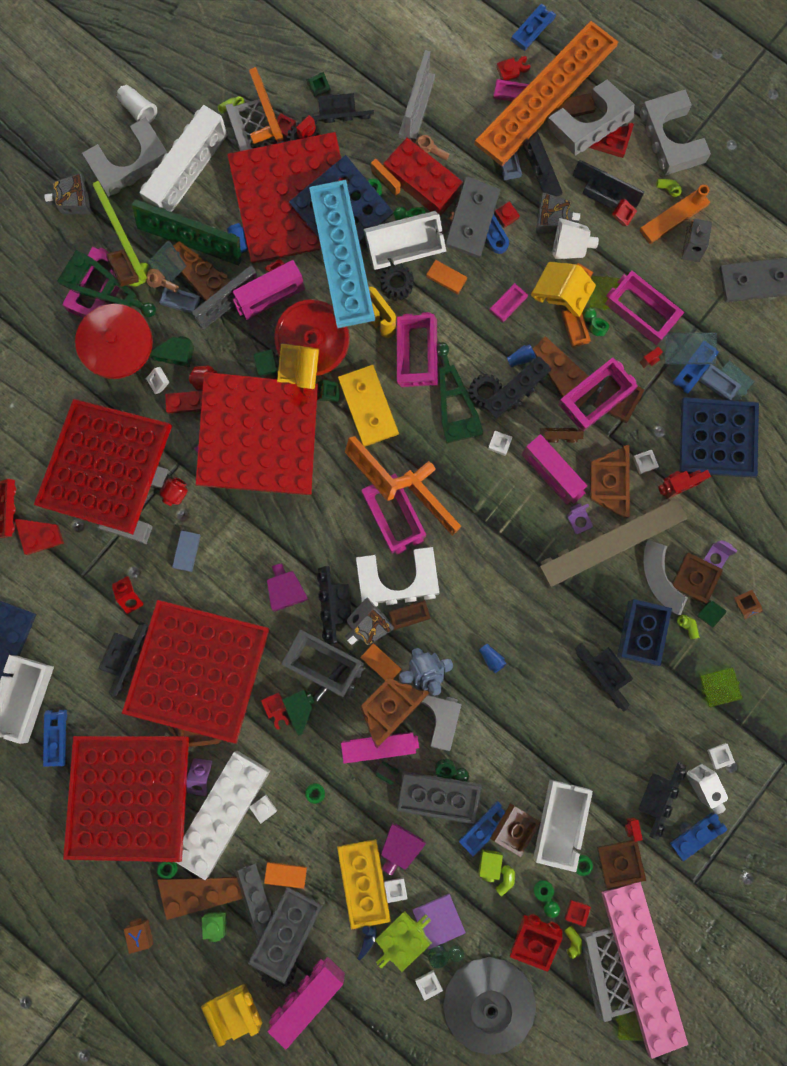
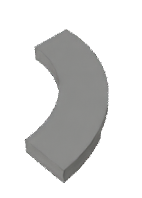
M648 539L644 551V571L650 589L665 607L672 608V612L681 615L688 597L680 593L666 576L665 553L667 546Z

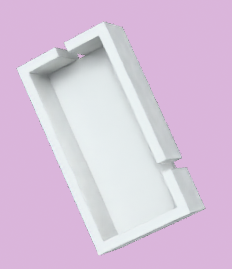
M436 211L363 229L371 265L374 270L391 266L388 258H391L392 263L396 265L446 252L444 237L440 233L442 231L440 216Z
M9 655L3 672L14 675L13 677L2 676L0 680V737L19 744L29 742L54 669L53 666L20 656Z
M549 780L533 856L536 863L576 872L580 854L573 850V846L581 850L592 790Z

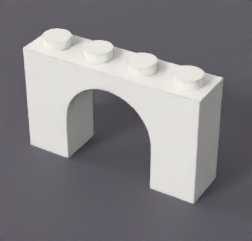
M433 547L415 549L413 551L416 578L408 588L400 591L390 590L381 583L378 577L375 555L356 557L362 602L368 597L377 607L378 603L386 602V605L397 604V600L404 599L405 603L417 601L416 598L424 597V600L435 599V595H439V586Z

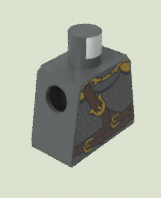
M82 173L55 181L53 183L54 193L45 194L46 204H56L61 214H91L87 181Z
M542 193L536 233H556L559 218L579 223L580 213L570 212L571 201Z
M693 219L687 225L681 259L700 262L709 245L711 221Z
M367 597L347 619L352 630L345 635V638L351 645L360 638L367 645H370L392 631L394 627L388 618Z

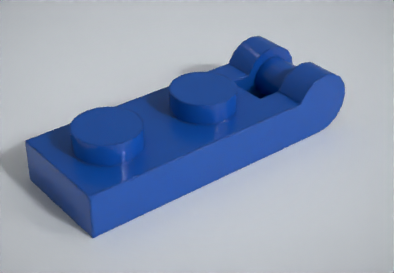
M540 4L512 35L511 41L525 51L548 24L552 23L556 14L553 11L549 12L545 5Z
M704 341L673 381V384L675 386L679 385L688 394L718 355L719 351ZM685 376L691 379L689 383L683 379Z
M46 710L44 713L43 767L65 766L67 710H59V712ZM58 720V726H52V721Z
M498 801L459 840L472 856L490 840L505 813ZM495 814L500 817L497 822L492 818Z
M714 812L710 813L669 843L682 861H685L714 838L727 831L724 823L721 824L718 820L719 816ZM712 823L714 829L710 831L707 826Z

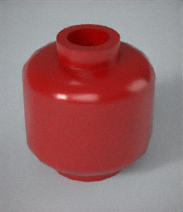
M195 366L189 374V381L196 390H203L204 372L218 373L212 366Z
M177 477L166 479L163 487L159 490L162 502L169 506L181 504L188 493L187 484Z

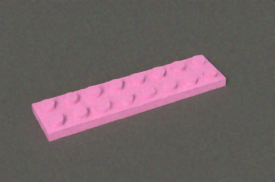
M641 882L601 892L648 1057L653 1059L687 1046L688 1042Z

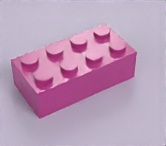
M328 956L324 961L320 959L315 964L310 977L306 975L299 983L300 986L297 991H292L286 997L283 1007H277L271 1015L272 1018L268 1022L270 1024L268 1033L285 1050L344 983L345 973Z

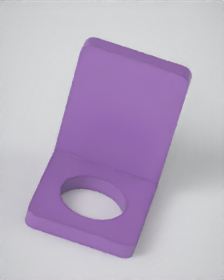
M581 503L570 508L571 511L567 514L575 534L593 527L586 512V509L589 507L588 504L583 506ZM583 517L586 520L585 527H577L575 524L576 518Z
M720 540L713 543L703 560L713 564L710 557L713 553L720 555L721 561L719 564L713 565L722 568L727 558L735 554L737 550L730 543Z
M193 759L187 776V792L189 794L207 796V780L212 767V761ZM192 786H200L202 790H196Z

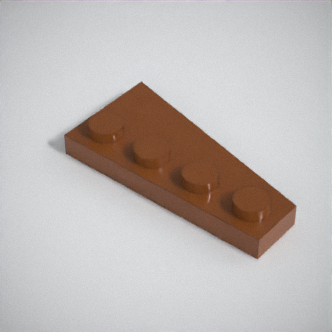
M180 241L165 251L166 257L204 301L208 300L232 281L226 274L220 273L213 268L212 264L199 258L198 254Z
M546 336L533 348L536 358L540 356L551 367L548 375L553 385L561 393L562 398L589 377ZM597 384L574 404L580 408L600 386Z
M237 877L207 878L206 880L202 878H159L157 880L166 920L243 899Z

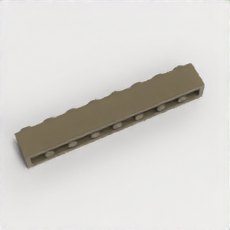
M668 498L659 503L660 507L656 509L650 507L642 511L643 515L638 518L634 515L626 519V524L622 526L618 523L608 528L610 532L604 535L600 532L592 536L593 540L588 543L584 540L576 544V549L570 552L568 549L558 553L559 557L554 560L551 557L541 562L542 566L538 570L548 589L688 519L677 498L672 501Z

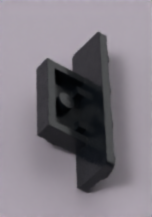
M354 93L319 96L320 115L311 117L315 120V124H317V120H324V123H333L337 118H342V121H352L353 117L360 116V120L371 119V115H374V110L356 112Z
M536 131L523 144L526 157L530 161L533 174L537 178L542 193L557 197L561 196L563 193L538 131Z
M582 160L578 161L572 174L573 177L587 183L582 194L614 210L619 201L626 199L636 208L644 195V191Z
M538 356L487 401L484 407L495 419H498L505 411L509 412L512 408L516 410L523 403L521 401L526 396L529 398L536 392L537 383L551 371V367Z
M330 566L318 568L317 572L320 590L318 597L321 602L320 618L323 623L322 638L325 643L334 644L337 643L335 624L348 623L347 619L351 615L349 584L331 585Z
M140 621L133 639L114 632L99 665L100 670L116 675L109 690V694L112 697H116L117 693H121L124 687L123 680L125 675L128 676L132 669L131 662L133 657H137L140 651L139 644L141 639L146 637L148 624Z
M582 642L578 644L575 648L578 658L588 665L589 672L592 676L598 678L602 689L613 698L612 701L619 709L621 708L623 712L626 711L630 704L619 689L632 681L633 677L609 647L593 657Z
M680 762L677 763L671 780L652 772L638 810L656 818L649 837L656 840L662 837L665 832L664 824L666 818H669L672 814L673 808L671 805L673 800L677 799L680 792L678 787L687 774L686 765Z

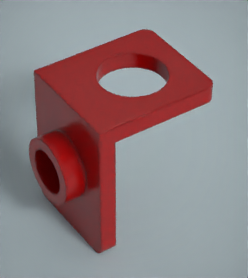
M129 576L112 584L115 599L127 614L144 605L134 592ZM130 599L136 600V604L133 606L125 605L126 601Z

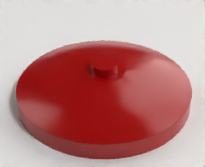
M312 299L299 301L287 308L277 322L275 346L279 356L281 344L319 349L316 376L334 370L343 361L349 348L350 334L348 326L337 328L333 306L326 302Z
M107 304L92 310L81 321L75 336V347L81 362L92 373L108 379L125 378L137 372L148 360L153 344L152 332L144 317L135 309L122 304Z

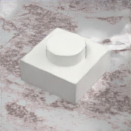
M161 367L154 368L146 378L155 394L161 393L169 384Z
M494 431L488 450L506 456L512 437Z
M652 450L633 456L639 475L659 467Z
M726 743L707 750L714 769L735 763L729 746Z
M267 795L249 807L260 824L277 812V809Z
M404 877L384 881L388 903L408 899Z
M434 970L415 979L424 1001L443 991Z

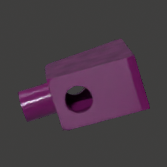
M283 563L272 566L275 577L268 579L267 584L273 612L309 600L293 571L286 573Z
M392 822L381 851V856L387 859L382 870L390 875H393L397 866L406 870L425 846V840Z

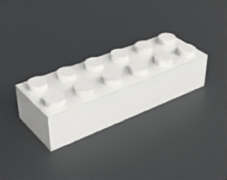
M205 105L195 112L193 120L185 126L182 135L174 141L169 153L163 156L161 164L153 170L150 179L142 185L139 193L144 202L158 208H164L169 212L175 209L227 137L221 115Z
M239 751L233 752L183 837L182 862L176 863L206 880L271 770Z

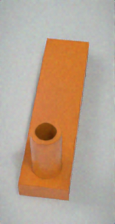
M256 67L249 71L269 126L250 133L254 144L273 136L277 142L284 140L262 79Z
M701 185L696 191L642 226L639 231L648 243L652 244L710 204L706 197L710 191L709 187Z
M355 436L348 439L345 453L387 501L394 499L396 490L412 485V479L409 475L393 479Z
M428 461L415 473L409 470L404 474V476L409 475L412 479V485L408 486L409 489L453 536L461 528V525L422 483L426 477L436 470L434 465Z

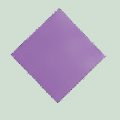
M446 894L413 909L417 922L425 914L428 917L423 923L428 918L431 919V922L423 928L425 935L432 942L428 949L466 933L450 894Z

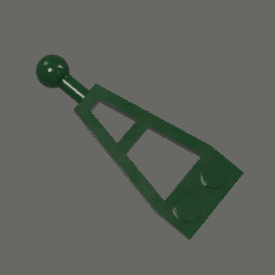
M78 250L74 252L57 280L60 285L75 293L112 304H122L129 307L132 305L140 309L145 317H152L156 313L154 304L150 302L143 303L137 300V296L127 286L120 287L115 276L93 258ZM91 266L109 280L101 293L79 286ZM115 286L127 294L125 300L110 296Z
M439 342L437 344V356L440 357L442 368H439L441 420L446 444L483 435L479 415L455 366L449 364L447 356L449 346L445 342ZM445 374H452L458 387L457 389L446 391ZM462 395L472 417L448 423L446 398Z

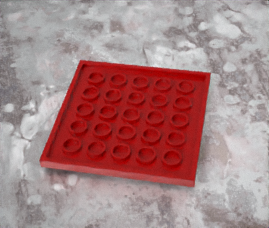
M336 132L227 154L251 263L254 264L321 250L320 240L291 207L289 201L341 159Z
M204 372L195 486L311 495L318 384H315V389L297 387L296 384L277 382V379Z
M73 399L34 505L133 535L172 425L167 422Z
M157 600L122 714L237 744L269 628Z
M73 736L63 860L182 862L189 737Z

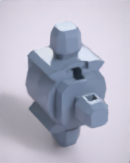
M420 648L412 650L409 671L400 673L399 679L402 684L413 682L416 689L429 690L435 696L441 693L440 684L443 681L444 672L450 671L453 668V663L451 659H444L440 662L436 653L430 655V653H424Z

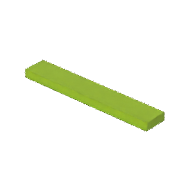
M94 182L93 187L136 274L141 281L147 279L100 182Z

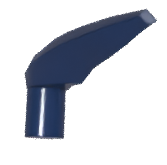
M376 925L363 927L362 932L365 934V938L357 957L358 960H361L372 947L377 933Z

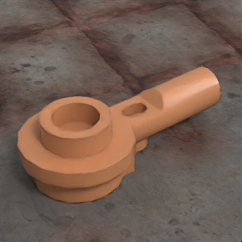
M421 135L416 139L415 144L425 152H431L447 161L450 154L434 145V141L430 136Z
M150 269L147 272L146 282L150 287L163 286L175 293L179 290V286L166 280L165 276L158 269Z

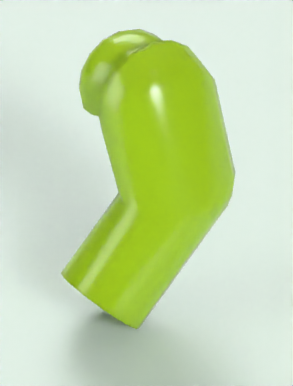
M241 96L230 98L218 105V111L223 114L227 112L226 105L232 103L233 106L245 103V100Z
M657 179L656 188L666 189L673 197L681 194L682 188L676 180Z
M509 865L502 867L503 882L495 888L501 897L515 884V871Z
M571 925L564 932L571 941L567 954L570 958L575 959L576 956L579 957L582 953V939Z

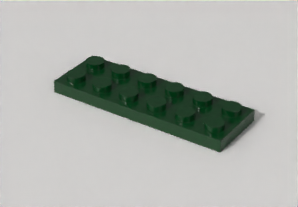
M134 200L132 208L137 229L175 243L180 241L189 248L239 266L241 262L240 237L221 231L216 227L207 226L199 221L185 218L180 214H174L164 208L152 206L147 202Z

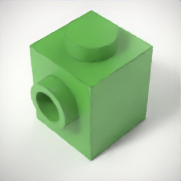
M226 912L206 913L202 917L203 939H209V942H217L224 938L227 933Z

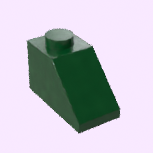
M172 337L151 350L150 357L153 361L190 367L194 345L187 337Z
M302 690L282 700L298 736L304 734L313 710L312 703H315L311 693H307L306 690Z

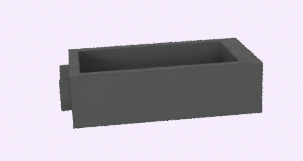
M302 630L299 631L282 662L283 666L345 699L347 696L352 695L356 687L354 685L356 679H360L365 670L362 661ZM310 646L350 667L351 673L345 684L340 685L300 664L298 658L304 647Z

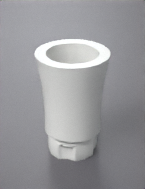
M129 85L121 86L118 89L117 99L137 122L145 117L149 123L155 119L157 115L156 105L145 99Z

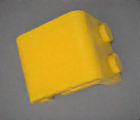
M548 262L531 296L541 303L544 302L545 298H548L547 302L549 304L564 305L573 316L580 317L596 285L579 265Z
M369 287L375 321H371L375 328L380 326L381 336L390 338L396 332V315L377 289Z
M281 344L277 382L296 384L297 387L315 389L319 349Z
M242 984L201 1006L218 1047L225 1045V1041L231 1038L235 1040L247 1033H250V1036L259 1033L263 1023L246 984Z

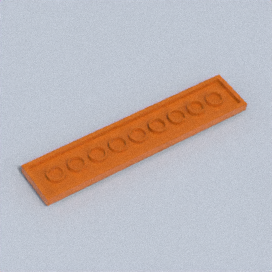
M590 21L475 140L474 145L499 165L503 166L617 47L618 41L594 22Z

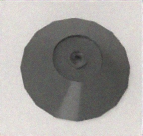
M487 957L472 960L456 971L446 987L443 1008L447 1026L458 1042L473 1052L494 1055L510 1051L525 1039L533 1026L536 1002L533 987L520 969L506 960ZM489 1007L495 1009L493 1013L487 1012Z

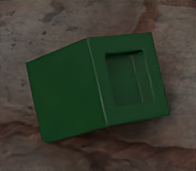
M272 349L253 354L259 376L270 373L278 376Z

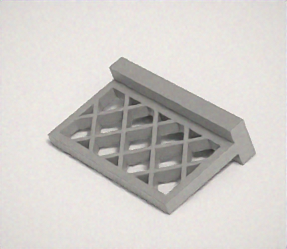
M425 50L420 69L417 72L399 131V138L401 139L408 137L411 141L416 142L435 80V74L429 73L431 51Z
M260 99L233 106V103L226 105L228 117L240 151L253 149L251 148L252 138L245 131L248 124L255 127V131L264 128L262 125L267 117L265 113L257 110L258 106L262 105ZM248 110L251 113L246 119L240 116L239 112ZM254 114L262 117L259 124L250 121ZM269 138L259 142L262 144L260 147L273 144L267 142Z
M612 928L591 933H579L582 939V950L597 1017L603 1022L612 1020L611 1017L635 1011L634 1005L627 1002L631 996L629 989L623 999L616 995L621 983L627 987L628 984L623 982L625 977L624 970L619 978L611 973L616 963L622 965L618 960L620 957L618 951L614 957L607 953L612 942L616 944ZM605 936L608 938L603 949L597 946L596 937ZM604 955L613 959L607 970L601 965ZM609 975L617 980L612 991L606 987ZM615 996L622 1002L618 1009L611 1010L610 1003Z

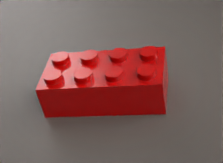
M408 137L383 163V166L400 182V188L430 212L436 211L439 216L460 195L463 181Z

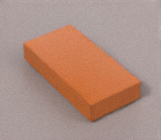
M374 159L371 162V172L397 196L400 193V182L377 159Z
M438 260L434 261L426 274L427 278L457 295L467 281L466 276Z
M569 310L562 311L561 314L572 348L590 343L591 340L583 314L581 313L580 317L573 316Z
M374 643L360 657L385 681L388 678L393 680L402 670Z
M267 862L264 884L304 889L307 867Z

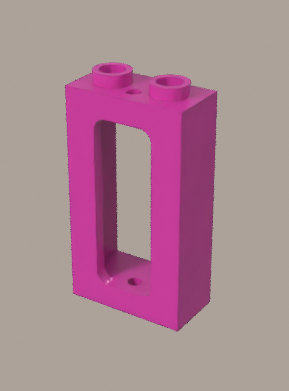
M92 247L88 256L96 262L99 259L108 262L106 254L109 252L103 248L97 249ZM90 267L79 286L85 287L94 267ZM111 269L110 273L113 276H115L113 270ZM107 278L100 290V293L103 291L104 287L109 281ZM117 286L114 287L110 296L116 297L119 291ZM69 290L62 305L68 312L84 318L92 310L112 303L96 299L91 308H86L76 303L81 294Z
M291 260L233 291L235 298L232 300L239 315H244L246 320L305 290L303 278L294 260Z
M631 271L628 275L624 274L617 282L619 286L616 289L612 288L606 295L608 300L605 305L657 346L684 314V311L635 272ZM626 290H630L666 319V323L658 332L618 301Z
M423 312L421 315L403 314L397 317V383L400 387L438 385L437 319L432 313ZM426 328L428 373L410 374V331L412 329Z
M611 358L561 398L558 405L580 430L585 431L630 395L638 385L635 378L626 373L622 363ZM607 376H611L620 386V390L585 417L574 403Z
M541 434L526 446L522 456L566 505L570 502L575 504L585 494L586 483Z
M396 473L391 475L393 479L398 478ZM373 484L361 490L391 554L394 552L400 554L407 550V546L411 544L416 546L424 542L423 538L426 537V533L403 488L396 490L395 498L412 530V535L401 541L395 540L375 499V495L380 492Z
M413 731L392 734L378 748L375 747L372 737L343 741L341 743L343 763L416 754V749L419 748L418 736H414Z

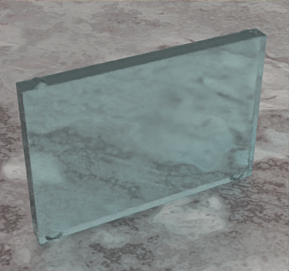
M667 333L665 364H716L717 333Z

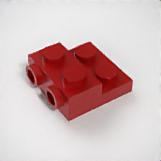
M697 470L691 474H688L687 471L681 474L679 471H676L663 479L664 482L658 486L660 494L668 499L701 484L710 478L711 475L708 470L702 473L700 470Z
M534 914L524 915L510 951V958L548 972L563 939L562 929L555 922H549L548 924L542 922Z

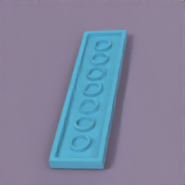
M342 180L309 187L337 328L375 321L347 182Z

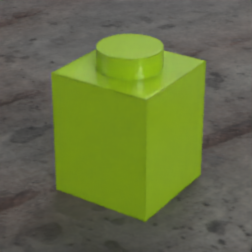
M481 849L478 875L482 877L483 881L494 882V879L500 880L503 859L501 852Z

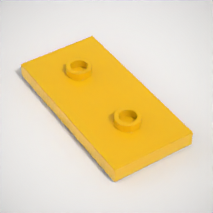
M374 365L338 377L364 447L399 435Z
M377 839L337 846L351 929L391 922Z

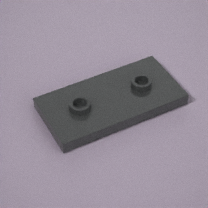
M468 176L465 177L446 239V247L478 259L481 257L499 196V188Z
M787 258L721 265L719 268L725 303L787 296Z
M249 266L192 312L202 330L235 305L232 300L235 298L233 294L235 289L258 278L252 266Z
M403 771L397 811L475 824L482 784Z
M287 887L248 965L285 984L323 905Z

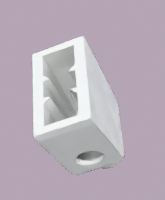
M559 218L552 250L555 259L583 258L587 248H597L598 237H591L587 226Z
M703 764L688 771L686 776L700 801L709 808H712L715 814L723 813L726 810L723 802L727 801L728 797L717 773Z

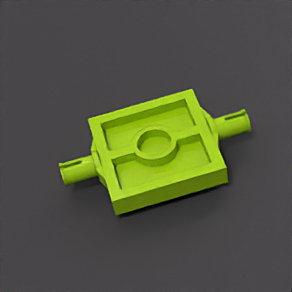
M404 911L375 939L384 952V955L376 961L377 965H379L384 960L379 966L380 968H383L391 961L403 972L432 944L423 930L431 922V919L428 918L423 923L428 917L426 914L417 922L411 919L406 911Z

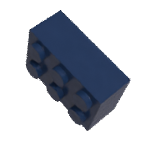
M635 599L628 601L617 658L650 666H661L672 608Z

